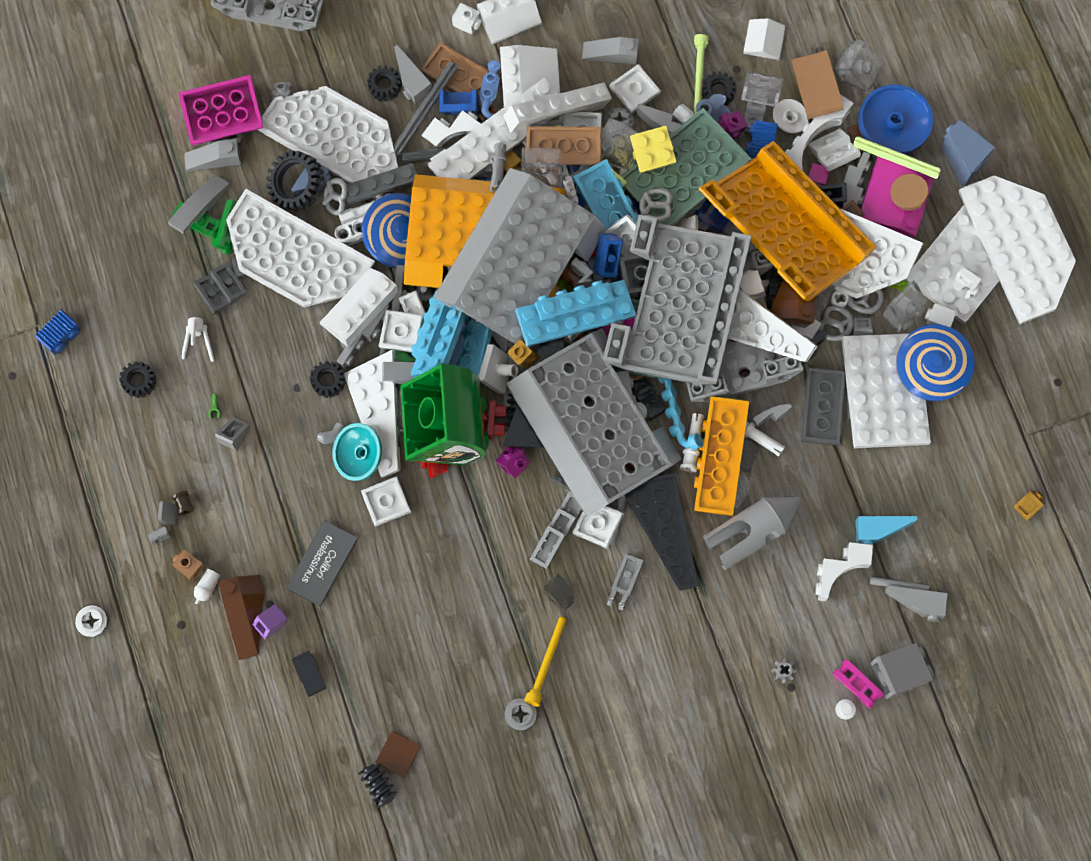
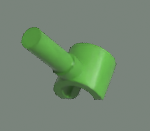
M212 394L213 405L208 415L212 419V413L217 411L218 419H220L221 412L217 406V394Z

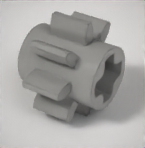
M785 658L781 664L776 661L774 664L777 669L771 670L772 673H776L774 680L779 678L782 680V684L785 683L787 678L792 681L793 677L791 674L797 672V670L792 669L794 662L789 664ZM786 667L788 669L787 674H780L781 668L784 669Z

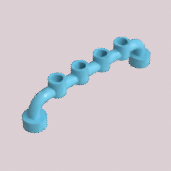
M658 378L661 384L665 383L666 390L661 392L662 398L666 402L669 401L670 405L669 408L665 409L666 416L669 419H673L674 425L669 427L670 434L673 437L677 436L679 444L685 448L691 447L693 450L702 448L703 441L698 433L688 436V440L684 437L685 427L681 423V409L677 405V391L673 387V379Z

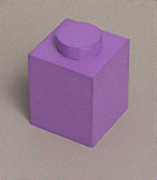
M274 604L256 617L253 626L266 639L283 628L287 618L284 612Z

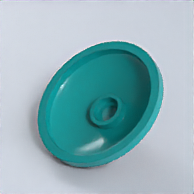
M353 423L343 428L337 435L333 445L332 456L334 465L340 475L348 480L361 481L369 478L377 470L382 458V444L377 432L369 425Z

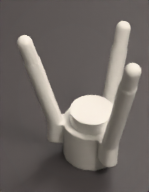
M192 317L188 319L182 359H185L190 335L191 345L193 346L195 344V336H200L201 332H203L210 359L214 362L207 325H203L202 318Z

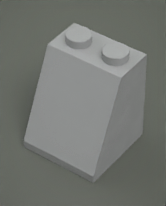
M917 643L876 657L870 663L886 700L933 680V671L930 665H926L924 651L921 647H918Z

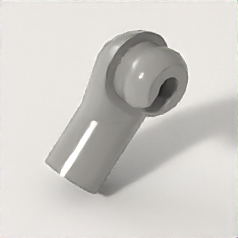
M336 423L332 431L320 432L317 439L322 444L334 443L337 435L345 427L340 423Z

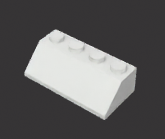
M370 268L321 320L320 324L349 347L398 294L397 285L383 273Z

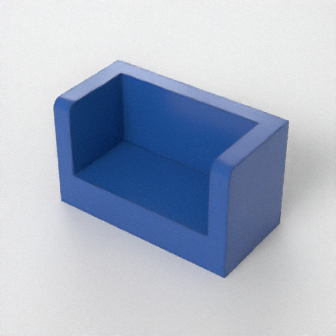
M472 89V92L451 93L440 90L441 114L459 115L462 110L465 113L470 111L473 114H479V92L477 89Z

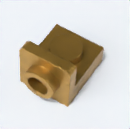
M521 339L508 351L509 356L526 370L541 357L536 351L527 347Z
M1031 490L1013 507L1028 521L1045 505L1043 501L1045 497L1036 490L1034 492Z

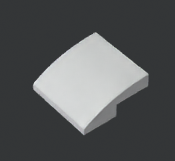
M842 129L835 130L808 144L812 153L828 172L861 156L860 150L854 147L850 142L849 136Z

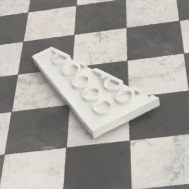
M739 289L728 339L808 362L818 346Z
M394 350L344 373L361 423L372 427L380 437L382 458L378 470L382 478H386L401 470L400 447H398L399 427H397V387H395V383L382 381V362H394V358H396Z

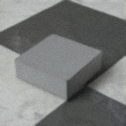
M162 527L147 535L153 545L171 538V534L166 527Z

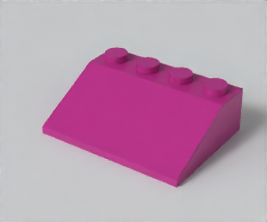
M250 75L178 93L191 146L263 128L257 96Z
M878 156L861 206V210L865 214L862 218L913 238L917 234L927 200L918 209L912 211L902 210L891 199V186L900 176L915 174L926 181L929 197L934 178Z

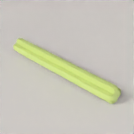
M856 137L854 141V147L933 178H938L941 169L929 163L861 137Z

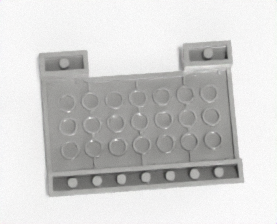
M510 168L434 298L449 308L454 306L514 344L520 339L525 343L515 312L516 308L535 304L538 301L537 298L543 295L549 296L573 253L588 261L598 244L599 234L604 233L606 228L594 214L534 176ZM540 343L528 347L536 351Z
M638 215L630 252L649 260V265L633 330L629 326L611 324L603 361L628 371L698 385L717 384L752 236L732 232L731 237L660 224L657 218Z

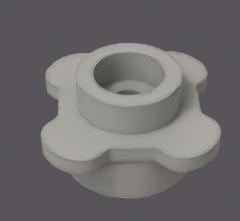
M279 82L273 85L275 88L272 92L274 96H290V87L292 86L290 82Z

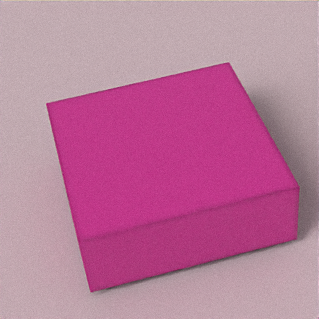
M813 163L808 177L814 183L818 182L820 185H825L829 172L822 165Z

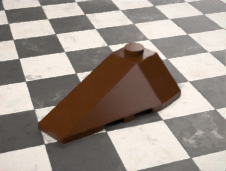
M784 279L777 295L772 301L771 312L787 324L806 328L815 321L816 296L810 301L804 300Z
M260 575L236 576L218 581L238 660L257 656L259 653L260 633L255 629L253 623L256 617L262 613L264 591Z

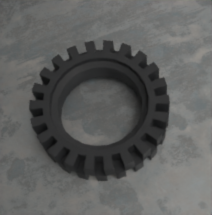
M293 150L289 151V153L284 152L282 153L283 157L278 156L276 158L278 163L272 162L271 165L274 166V169H268V172L272 174L271 177H266V180L270 181L269 184H266V187L271 189L268 191V194L273 196L271 199L277 202L276 204L295 211H298V209L305 210V207L309 208L312 206L310 202L316 203L317 199L315 196L320 197L322 194L318 192V189H324V185L320 184V181H325V177L320 176L324 171L319 168L321 164L308 154ZM301 164L308 173L307 187L299 196L289 197L283 189V177L291 166Z

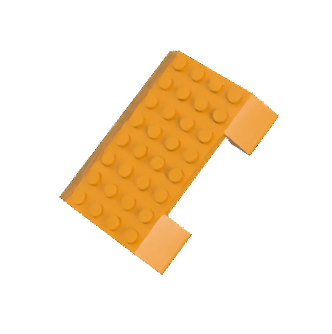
M774 141L761 148L756 158L718 182L712 179L699 188L705 197L726 218L730 219L743 234L752 236L751 242L806 301H810L854 270L877 248Z
M415 174L405 255L404 285L434 288L441 286L443 266L452 267L495 194L494 190L493 192L490 191L491 181ZM551 187L565 196V188ZM557 282L554 288L552 289L549 298L556 296L555 294Z

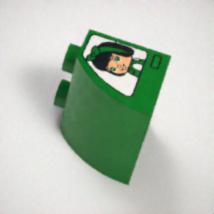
M441 363L400 385L406 460L466 465L486 456L489 445V438L487 433L484 432L483 427L486 401L484 396L481 395L480 378L475 372L460 366Z

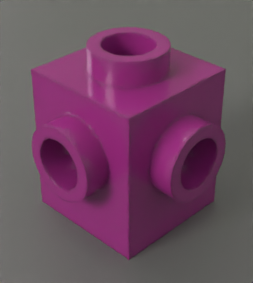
M740 110L731 114L729 112L722 114L717 122L733 140L738 138L748 127Z
M507 447L495 460L503 471L513 478H516L530 463V460L526 457L527 452L522 447Z

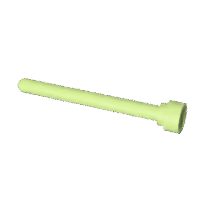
M705 34L694 36V45L697 48L694 115L697 113V103L702 100L704 51L709 44V36Z

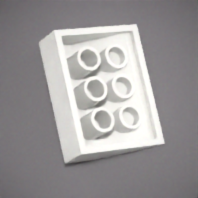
M524 45L500 47L504 107L544 77L556 92L560 94L557 49ZM562 114L557 115L554 118L562 117Z

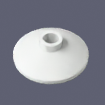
M785 99L778 102L774 107V121L781 130L787 133H799L808 123L805 108L798 101Z

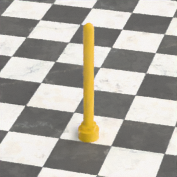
M564 616L558 619L533 690L526 694L524 701L530 705L539 706L542 700L540 691L566 623Z

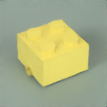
M667 126L630 136L634 150L632 152L633 157L637 161L640 174L676 164L673 152L674 146L672 141H670Z

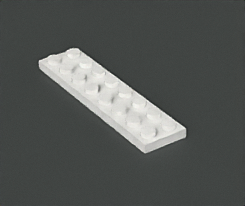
M544 77L429 162L428 166L438 177L471 180L492 164L491 159L494 156V146L496 143L501 142L502 149L503 144L506 145V154L526 139L527 128L510 132L504 119V114L512 105L558 93ZM554 117L538 122L532 126H544Z

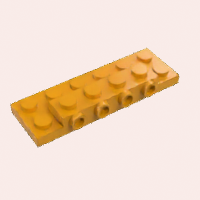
M711 396L708 419L703 421L702 431L706 433L705 439H702L703 447L700 448L703 451L702 458H698L697 469H700L699 477H695L694 488H697L694 511L733 516L749 401Z

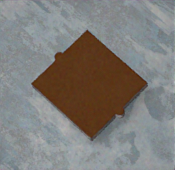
M391 731L375 763H381V766L388 769V772L392 771L405 778L421 746L408 740V737H402Z

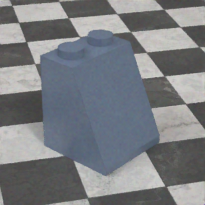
M959 120L956 124L952 123L945 131L946 134L942 138L944 142L941 148L960 184L965 187L987 163L995 147Z

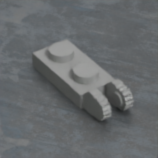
M625 553L612 585V592L607 605L611 606L614 603L617 592L623 595L618 605V609L623 610L644 560Z

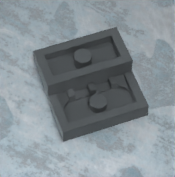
M227 263L211 270L210 275L194 282V287L213 315L227 308L247 293Z

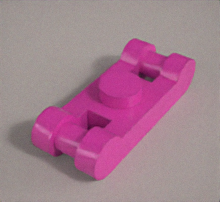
M845 659L841 663L842 666L832 673L833 676L860 699L868 709H871L874 706V702L884 695L883 692L850 661ZM847 671L853 674L849 679L845 676ZM867 689L871 691L868 697L864 694Z

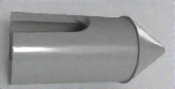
M761 497V500L705 534L703 536L709 550L736 534L746 533L749 535L720 556L723 563L722 568L726 571L764 547L770 541L785 535L801 500L799 497Z

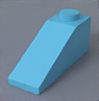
M858 516L855 521L856 543L874 545V543L913 525L917 521V516Z

